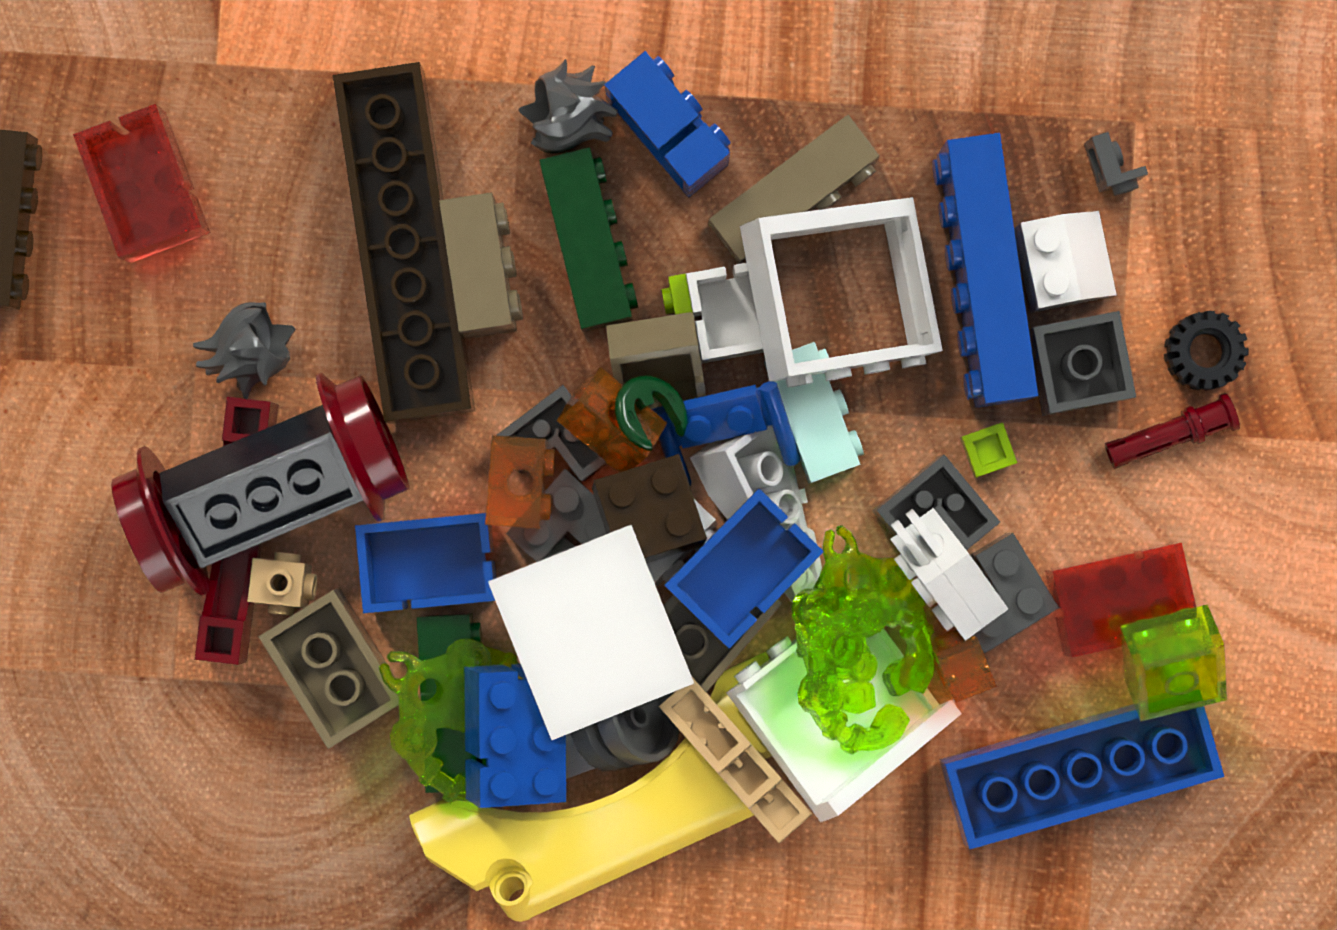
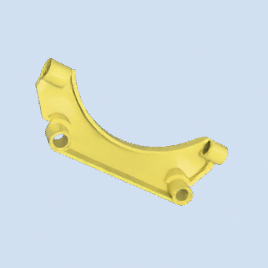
M766 652L725 670L717 679L710 697L764 759L772 755L726 692L739 683L734 676L754 661L759 666L768 661L769 657ZM685 738L665 760L645 776L612 795L588 804L548 812H516L492 807L479 808L461 796L451 795L410 814L409 818L424 854L431 863L475 891L489 886L494 899L506 915L514 921L522 922L750 818L754 814L689 740ZM521 889L524 890L520 898L509 901L514 892Z

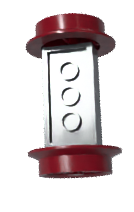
M323 373L316 374V384L322 402L321 406L168 470H165L160 460L148 447L143 446L138 449L136 469L113 478L111 488L115 508L127 541L142 571L157 591L163 593L186 583L197 594L205 595L209 592V577L206 566L363 500L378 522L384 520L385 500L410 490V486L387 423L384 422L381 409L363 376L360 375L336 385Z

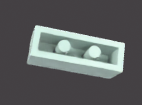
M815 342L792 350L794 363L829 358L826 349L818 351ZM825 373L812 375L813 383L795 387H787L786 380L774 381L777 383L808 484L860 465L857 456L864 454L856 430L848 432L843 415L849 414L844 396L840 389L833 391L830 381H826Z

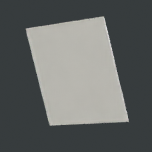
M632 525L488 581L551 740L694 684Z

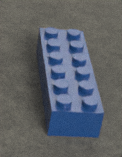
M1000 133L947 140L937 153V159L932 161L935 185H942L944 193L943 202H939L938 209L941 227L949 228L950 243L945 245L948 271L955 270L956 288H951L952 307L954 314L961 313L963 328L961 331H957V342L960 356H967L969 373L963 374L965 395L967 400H974L975 408L1027 401L1038 396L1001 136Z
M1190 688L939 759L962 841L969 850L1225 777L1201 693Z

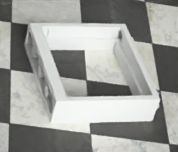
M913 197L762 217L740 226L769 381L786 380L787 387H795L813 383L812 375L825 373L826 381L851 377V369L863 367L864 375L890 370V362L901 361L902 368L915 367L926 364L925 356L943 351ZM884 224L908 345L794 363L771 240Z

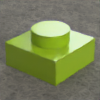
M686 274L669 276V288L661 289L665 313H674L676 315L692 312Z
M1003 422L960 437L974 478L1017 463Z

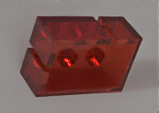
M153 104L118 117L121 126L130 132L126 135H123L122 129L111 121L73 134L118 258L132 263L210 234L197 196L190 192L194 187L167 114L158 105Z
M1182 542L1166 543L1134 550V553H1121L1045 570L1049 592L1058 605V609L1063 611V615L1055 617L1063 655L1077 657L1201 629Z

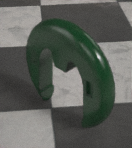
M638 376L628 380L620 388L615 399V416L621 431L633 444L644 450L652 451L653 445L651 440H648L635 413L634 404L641 411L655 403L653 397L662 404L676 428L675 431L681 437L684 436L687 428V411L682 398L670 384L657 377Z

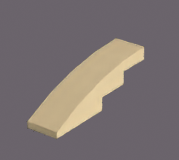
M692 677L694 684L674 692L659 706L660 709L780 844L804 823L812 813Z

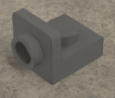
M1109 132L1093 136L1084 143L1099 193L1112 189L1114 196L1133 191L1139 188L1137 181L1148 175L1146 166L1121 173L1120 166L1124 164L1122 151L1117 141H1111Z

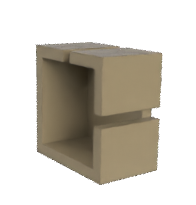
M693 312L606 326L616 394L632 378L653 376L670 384L683 401L706 396ZM653 397L655 403L641 411L634 404L635 413L640 423L652 421L650 411L660 407L659 401Z

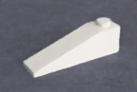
M772 425L767 426V430L711 442L690 457L708 496L727 520L760 488L788 516L780 524L785 530L795 523L816 543L815 533L810 528H807L802 504L808 503L805 488H798L794 466H787L784 463ZM820 556L784 592L793 604H800L825 582Z

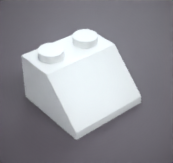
M1099 211L1061 214L1022 222L1014 228L1031 313L1117 295Z

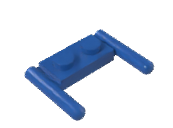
M774 381L766 382L758 388L756 385H751L683 401L687 411V428L683 437L679 436L675 431L676 428L663 406L656 407L650 411V417L665 458L677 454L680 455L690 486L692 481L680 449L681 445L683 449L764 431L770 425L773 427L784 463L787 466H795L800 462V454L777 383Z

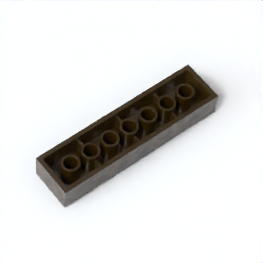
M420 62L333 75L384 422L395 424L474 412L475 404L465 337L458 329L439 200H444L425 72Z

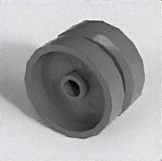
M673 692L570 733L577 751L589 765L600 771H618L631 768L634 765H644L660 761L671 753L679 737V729L659 707Z

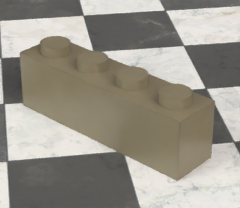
M846 115L709 218L708 225L736 262L742 264L746 261L740 226L762 217L812 211L816 207L819 210L828 209L842 197L838 193L841 188L851 181L857 187L876 172L872 165L877 162L880 155L851 117Z

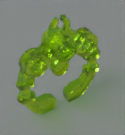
M843 525L837 526L835 531L837 535L845 540L844 550L841 553H836L833 550L835 532L831 529L826 531L822 545L825 564L814 587L803 589L795 596L791 606L792 618L796 624L797 656L803 658L808 674L804 678L806 686L812 687L832 707L847 713L861 714L876 707L875 688L872 683L851 680L841 684L835 678L833 669H824L820 652L827 648L825 640H823V632L830 631L836 626L840 618L850 635L861 638L872 637L879 628V600H896L898 612L907 613L911 630L905 632L907 645L904 657L889 663L882 673V678L890 695L900 696L915 689L920 682L930 654L931 635L935 631L933 624H928L923 608V606H926V602L912 585L913 578L909 580L894 560L896 557L874 558L859 552L853 534Z
M862 587L852 590L845 598L843 607L830 615L818 608L803 610L801 617L804 620H816V622L808 627L807 631L803 622H797L794 626L797 638L808 656V673L800 682L797 692L798 703L804 712L810 713L814 722L822 731V736L832 741L837 740L840 743L841 750L851 755L857 751H873L893 744L901 738L910 721V718L901 707L886 704L878 710L870 727L864 728L855 723L849 727L846 725L848 716L840 711L846 698V688L843 680L869 682L876 675L878 668L877 659L871 653L866 643V634H877L885 626L895 628L900 625L902 627L899 634L906 641L909 652L900 668L899 683L903 688L924 694L934 673V652L929 633L925 627V617L920 613L909 611L907 609V602L901 598L887 597L883 593Z
M469 638L456 640L448 647L446 654L424 661L405 651H390L387 655L388 661L406 664L407 672L402 678H394L387 663H382L379 667L383 682L390 690L398 694L399 721L393 725L390 733L391 747L400 757L405 759L411 770L419 777L418 781L426 787L428 785L434 787L444 794L442 798L450 804L454 800L470 802L466 800V778L458 774L453 780L440 770L443 762L436 757L433 758L431 754L434 752L438 742L437 728L445 727L465 732L464 667L505 665L511 668V664H520L516 661L517 656L509 651L504 653L497 649L486 647L484 644ZM433 678L437 687L435 695L428 701H421L418 697L419 685L424 680Z

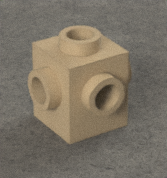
M275 552L274 560L253 558L247 602L268 605V613L292 616L294 615L295 608H305L308 605V600H314L317 590V575L311 574V565L300 563L301 555ZM287 578V587L282 590L281 583Z

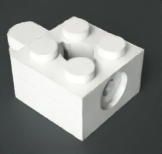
M934 508L920 518L911 509L906 513V516L912 524L906 528L903 527L899 520L891 524L897 535L890 540L901 553L894 560L909 580L918 576L911 582L929 607L938 603L931 610L947 631L955 626L966 641L1008 610V607L973 558Z

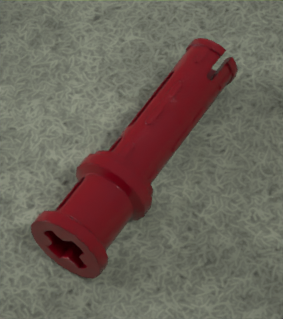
M1227 393L1219 395L1218 400L1195 409L1192 406L1184 408V411H1181V416L1148 427L1126 437L1106 442L1105 449L1110 463L1114 469H1117L1130 462L1154 455L1189 441L1193 444H1201L1205 442V437L1226 429L1231 431L1239 430L1240 422L1231 398Z

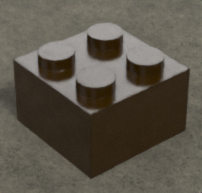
M679 454L594 480L592 491L606 534L632 525L646 563L701 547L705 543L707 537Z

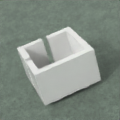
M747 263L734 265L732 270L734 278L727 280L725 267L686 274L694 317H702V320L695 321L701 364L764 352Z

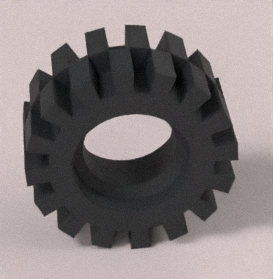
M1205 311L1187 316L1180 320L1177 325L1173 326L1169 332L1171 333L1170 337L1165 340L1164 347H1167V353L1164 354L1165 362L1169 361L1170 368H1168V371L1171 375L1175 374L1179 378L1177 382L1181 385L1187 384L1193 390L1202 389L1206 391L1223 387L1239 376L1238 372L1245 368L1246 362L1243 361L1244 357L1249 355V348L1244 347V341L1247 340L1245 333L1241 334L1238 328L1241 326L1237 321L1231 322L1228 320L1229 315L1224 313L1216 314L1215 311ZM1201 334L1215 337L1222 348L1219 362L1210 368L1197 365L1190 354L1192 341Z

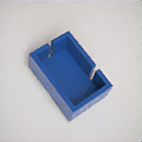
M644 51L604 84L606 100L618 110L619 116L684 194L690 198L728 166L730 157L728 146L731 142L715 123L709 127L701 120L700 112L703 110L701 105L688 90L680 93L674 86L672 80L674 74L664 60L659 56L652 59Z
M760 488L664 584L729 649L757 621L749 612L756 606L762 613H765L824 552L795 523L785 530L780 524L788 516Z
M491 513L355 525L363 614L407 609V600L413 599L411 600V609L495 601L488 581L497 578L495 561L486 562V553L494 552Z
M511 664V668L505 665L464 667L465 751L479 759L486 758V766L475 759H465L466 800L479 808L566 802V735L551 740L521 664Z

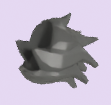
M564 59L562 64L555 70L544 73L538 78L534 88L535 102L519 108V112L532 122V127L537 130L535 138L531 141L532 145L543 152L562 153L590 139H598L604 142L611 139L610 137H612L613 132L602 124L604 122L603 117H616L618 110L596 96L606 82L591 83L595 66L592 65L580 73H567V60Z
M265 302L240 304L228 313L211 338L193 343L195 349L216 353L211 359L197 361L196 367L205 369L206 375L219 374L216 383L236 378L237 388L242 391L243 398L248 399L249 393L256 383L261 381L263 385H266L269 377H272L286 367L290 360V352L286 344L296 329L291 325L272 324Z

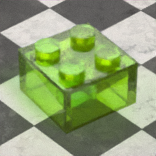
M1208 604L1191 609H1181L1175 613L1150 619H1141L1120 626L1125 682L1140 722L1227 700L1225 645Z

